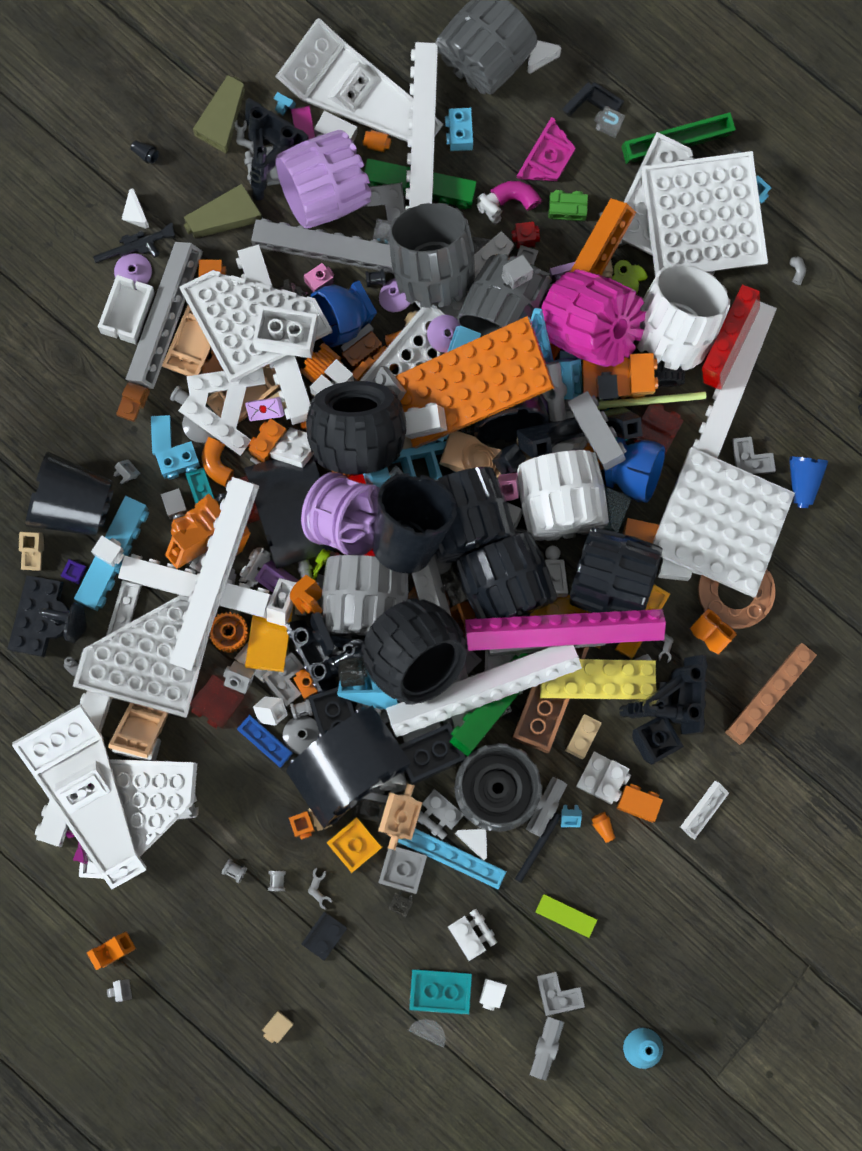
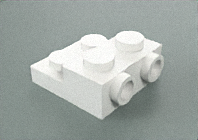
M593 752L576 787L611 805L613 801L618 802L622 794L619 789L622 783L624 785L627 784L631 776L628 773L630 769Z

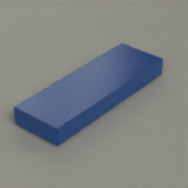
M251 715L237 728L243 736L280 768L293 754L292 751Z

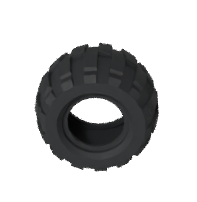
M367 381L342 382L323 389L311 400L306 420L307 439L315 459L324 468L349 475L373 473L390 466L400 457L406 437V417L398 395L388 387Z
M415 598L400 602L382 613L368 630L361 651L363 652L364 665L372 681L379 689L392 699H397L399 702H404L407 705H414L437 697L454 683L466 663L468 646L459 624L445 609L425 599L418 600Z

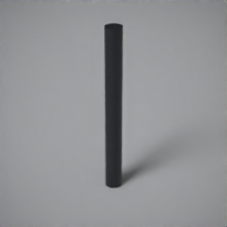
M555 812L552 819H550L543 834L539 837L515 877V880L519 883H522L560 820L561 815Z

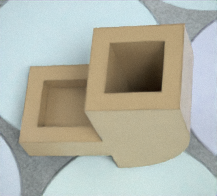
M21 531L19 534V551H22L21 570L41 571L42 552L44 551L43 534L41 532Z

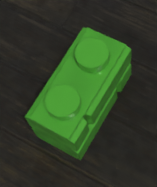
M563 190L551 192L548 218L586 221L588 194H583L581 191H574L570 194L565 193Z

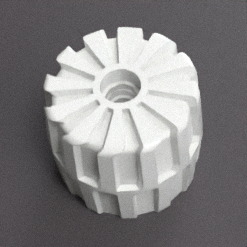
M675 264L661 269L643 298L644 304L640 307V310L646 311L645 321L640 322V328L644 329L641 340L636 345L637 349L640 352L646 350L649 353H653V357L657 358V364L662 360L665 362L664 367L677 370L680 366L682 370H688L702 363L713 346L730 308L728 291L724 285L710 273L694 266Z
M588 450L555 452L529 459L519 465L517 473L521 507L527 532L532 534L534 540L551 541L558 540L562 536L566 539L576 537V533L586 535L594 527L603 529L605 528L604 526L608 525L605 487L598 458L594 452Z

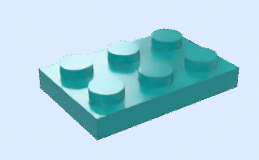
M412 969L409 1010L469 1014L472 974Z

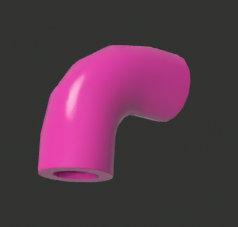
M507 181L491 190V193H494L498 198L500 206L509 200L516 199L523 204L527 211H530L542 202L538 193L530 185L521 181Z

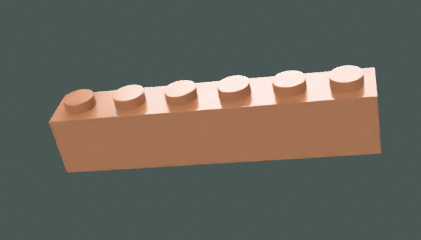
M803 643L799 644L725 733L739 745L744 743L817 655Z

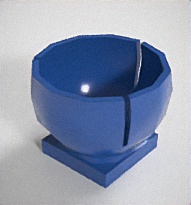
M360 281L354 282L350 289L338 285L324 286L310 296L315 298L329 325L337 324L331 327L332 333L321 338L325 344L332 348L341 346L357 337L359 331L367 324H370L377 314Z
M617 437V443L621 442L626 450V453H624L626 460L605 471L606 486L613 488L617 484L627 497L637 502L647 503L656 489L662 472L665 447L657 442L647 440L627 445L623 438Z

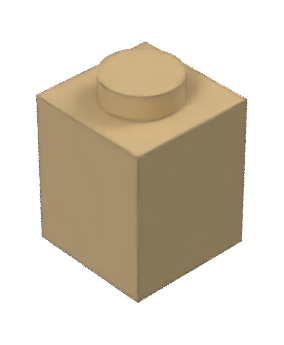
M278 1011L262 1030L265 1032L263 1036L271 1043L274 1041L279 1043L294 1023Z

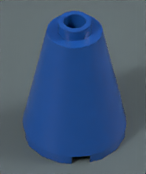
M790 457L792 492L795 493L793 502L797 503V507L809 508V505L814 503L828 461Z

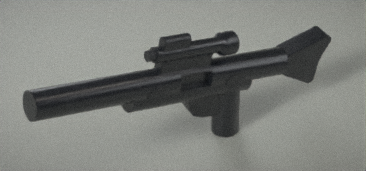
M173 223L168 224L161 231L143 237V231H139L131 236L128 234L124 235L119 241L124 243V245L93 256L94 261L98 263L119 254L122 257L137 250L141 254L150 252L153 258H156L160 253L153 245L154 241L162 238H175Z

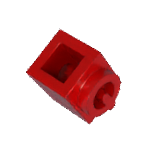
M534 222L515 224V229L512 230V241L516 242V249H520L521 245L529 248L535 247L536 242H540L539 228L534 226Z

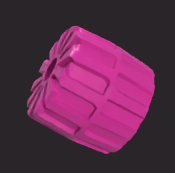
M577 269L574 272H566L552 284L541 308L549 342L580 359L604 367L621 364L624 361V357L628 358L635 351L634 340L640 341L644 329L640 328V322L645 321L646 311L640 310V307L644 304L643 298L635 295V290L605 276Z

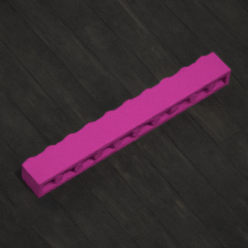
M663 609L465 620V639L468 651L664 640L666 621Z

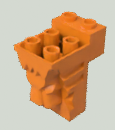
M653 353L630 354L628 358H624L621 364L608 367L582 360L583 393L588 391L590 396L594 395L598 399L597 376H601L600 373L612 372V375L617 374L618 397L622 399L626 397L641 398L648 394H654L655 389H658V377H654V370H657V358L653 357Z
M207 494L195 504V508L188 511L185 516L172 521V538L165 555L176 569L208 551L207 543L209 538L213 536L215 530L214 522L221 513L218 501L213 499L210 494ZM247 526L245 527L236 555L243 551L249 538L250 532Z

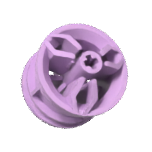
M337 472L323 475L310 488L303 504L301 522L305 536L313 543L329 545L337 548L345 555H365L373 548L377 497L380 488L371 484L358 483Z

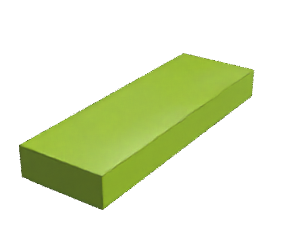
M544 894L535 913L588 938L597 922V919Z

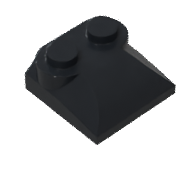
M656 717L632 730V738L643 759L651 765L684 747L668 718Z

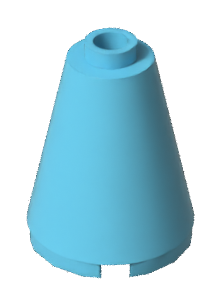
M639 1028L630 1032L626 1037L623 1051L630 1064L637 1068L647 1069L656 1065L661 1059L663 1044L658 1034L653 1030ZM649 1047L648 1052L645 1053V1049Z

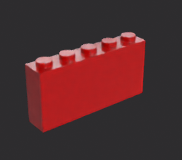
M745 285L741 286L702 367L704 384L719 390L722 389L760 310V291Z

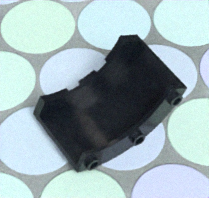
M314 454L303 468L276 459L244 468L248 481L259 485L255 503L276 569L316 557L323 548L326 551L337 550V548L329 545L311 542L305 536L302 528L301 515L305 498L310 488L320 478L316 466L319 463L315 459Z
M372 705L366 709L365 707L359 708L353 716L331 730L321 732L315 742L289 762L291 765L287 768L286 772L324 829L338 822L351 808L349 804L352 801H360L372 792L371 787L380 781L384 784L405 772L411 762Z

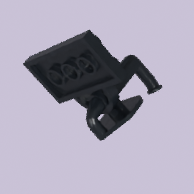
M27 575L7 650L45 658L49 639H57L64 635L66 641L75 643L87 628L84 606L73 603L69 609L66 604L59 602L64 585L63 582Z

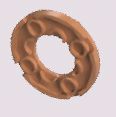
M767 569L756 597L753 598L749 606L743 609L735 610L723 604L718 596L719 582L701 575L698 584V597L704 612L707 609L712 610L720 617L722 622L729 625L732 629H744L760 622L769 613L775 600V583L770 571Z

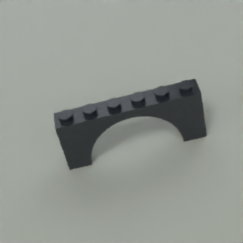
M625 407L604 411L608 418L606 424L608 427H613L617 437L626 440L643 436L641 417ZM575 417L517 430L519 448L531 458L552 453V448L563 441L585 436Z

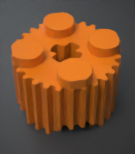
M325 343L319 346L321 350L313 352L312 358L305 360L306 367L300 370V373L312 383L321 374L330 381L331 378L324 371L336 359L343 365L341 357Z
M225 612V614H217L209 635L216 648L222 649L223 652L233 653L237 652V649L241 650L240 647H244L243 644H246V640L249 637V630L242 616L236 615V613L232 614L229 612L228 614ZM232 628L233 634L231 636H226L225 630H231Z

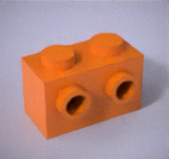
M271 418L268 422L265 421L261 425L259 435L253 437L248 445L250 455L261 462L268 461L271 458V450L287 432L285 427Z

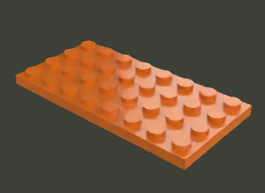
M528 316L395 376L406 390L405 395L400 400L404 412H408L409 408H424L429 403H437L445 411L447 431L413 439L410 438L415 449L554 388L534 328Z

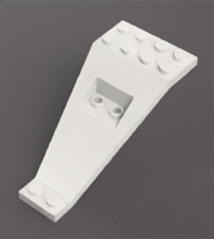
M320 18L316 19L278 72L276 78L304 102L408 142V135L412 136V130H408L409 118H413V112H409V102L413 101V98L342 40ZM359 77L362 80L361 84L358 82ZM349 92L352 94L351 98L348 97ZM436 117L434 137L443 125Z
M81 704L13 742L12 746L111 889L146 870V865L135 851L102 734ZM93 783L95 786L89 787L88 784ZM76 793L77 796L73 797L71 796V794Z

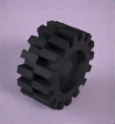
M658 364L657 370H654V377H658L659 387L681 386L685 383V370H682L680 366L677 370H673Z

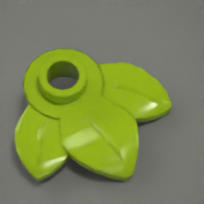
M621 260L617 262L614 266L612 280L635 290L637 294L639 289L638 281L647 279L646 272L639 265H631L628 261ZM622 266H625L627 269L625 273L620 271Z
M323 548L315 559L317 564L312 570L314 572L313 580H316L322 565L326 566L327 558L330 557V550L326 551Z

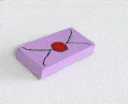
M280 397L245 403L250 421L278 418L285 415Z

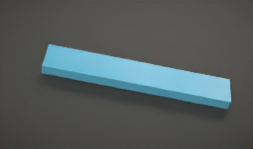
M418 829L414 830L412 840L405 838L398 840V843L498 890L507 872Z

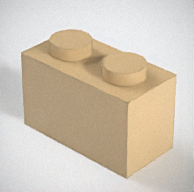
M584 714L565 751L583 760L599 730L601 722Z

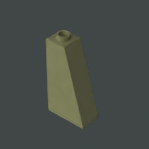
M227 75L193 128L194 135L224 153L228 152L235 128V121L238 118L245 93L242 80Z
M240 184L184 216L185 224L183 226L188 234L192 233L194 238H199L255 224L256 219L261 220L262 218L247 191Z

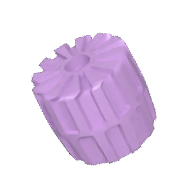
M336 130L306 140L276 155L275 165L282 190L293 214L305 229L341 218L368 205L371 201V189L367 185L370 183L369 178L361 170L364 163L361 156L357 154L354 142L343 130Z

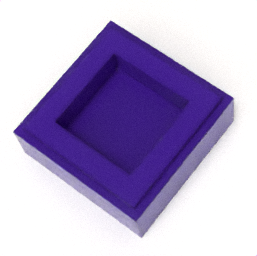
M68 559L61 577L79 585L87 567Z

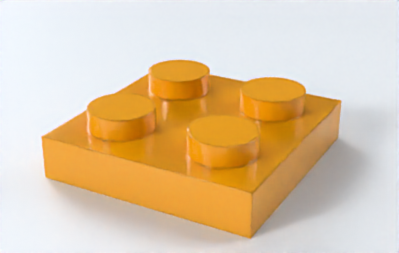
M357 817L327 842L351 873L382 848Z

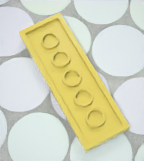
M579 659L582 669L540 684V698L643 700L656 692V661Z

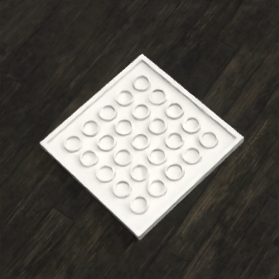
M753 151L642 166L640 168L655 276L661 269L675 264L694 266L705 272H713L768 263Z
M691 447L652 544L662 547V558L754 598L759 590L795 493Z

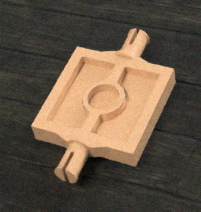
M407 783L404 795L389 793L378 830L391 836L389 849L396 850L399 839L412 840L423 803L411 797L415 785Z

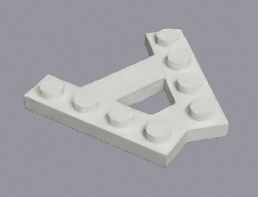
M263 367L232 383L229 382L224 371L187 376L190 395L178 411L241 456L251 441L250 438L236 429L247 387L265 385ZM227 391L222 415L219 417L205 407L208 394Z

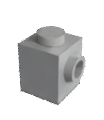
M234 660L231 667L227 666L223 675L226 678L224 686L245 694L252 683L256 669L245 668V664Z

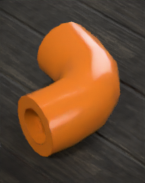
M208 437L201 456L203 468L208 477L216 483L227 487L228 482L233 477L234 470L223 465L220 456L225 444Z

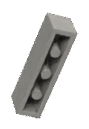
M586 391L568 401L571 412L604 470L606 471L625 461L624 453H626V450L621 442L617 443L615 439L617 434L613 427H608L606 424L608 418L604 411L600 412L597 406H599L596 397L594 395L590 396L589 392Z

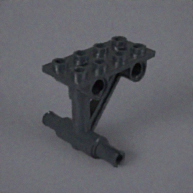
M248 98L246 100L245 121L249 126L248 138L253 141L254 153L249 174L253 189L252 197L255 198L256 195L255 200L259 201L264 198L268 173L276 166V155L308 140L309 136L303 130H299L287 120L277 116L273 111L267 110L258 102ZM264 139H266L267 141H269L270 143H272V144L274 145V146H273V149L270 151V153H269L267 156H266V153H267V148H266V147H264V151H263V146H264V145H263V140H264Z
M305 620L290 621L285 624L287 634L293 639L296 645V652L302 657L304 667L310 673L313 679V686L319 693L337 688L338 685L334 678L341 674L345 666L363 656L361 650L365 638L352 639L330 634L334 646L342 647L343 652L337 656H324L319 642L317 643L314 638L312 626H308Z
M702 654L684 658V667L673 669L671 680L646 699L631 701L627 705H622L619 710L623 711H620L619 714L622 717L629 716L633 719L648 716L670 718L673 723L681 724V734L683 735L702 733L705 726L704 709L706 707L705 689L707 682L705 679L708 666L706 655ZM678 689V704L668 705L664 699Z

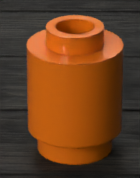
M373 130L371 132L366 131L363 146H367L368 149L385 152L386 149L389 150L391 138H388L389 134Z

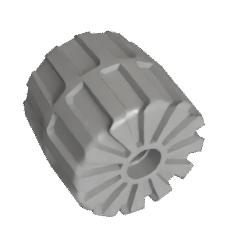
M335 555L327 558L322 590V618L329 633L358 637L360 635L366 637L371 625L382 613L390 607L408 600V574L386 568L377 560L376 556Z

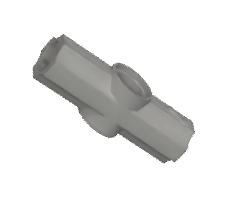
M560 362L546 363L554 388L542 394L548 404L549 420L562 421L566 419L564 397L567 394V387L562 382Z
M552 777L544 794L541 795L537 809L531 817L526 830L541 837L547 823L555 814L559 806L558 802L568 784Z
M547 1017L542 1036L539 1037L537 1042L536 1055L529 1075L542 1080L547 1079L552 1060L555 1059L558 1051V1041L564 1025L563 1021Z

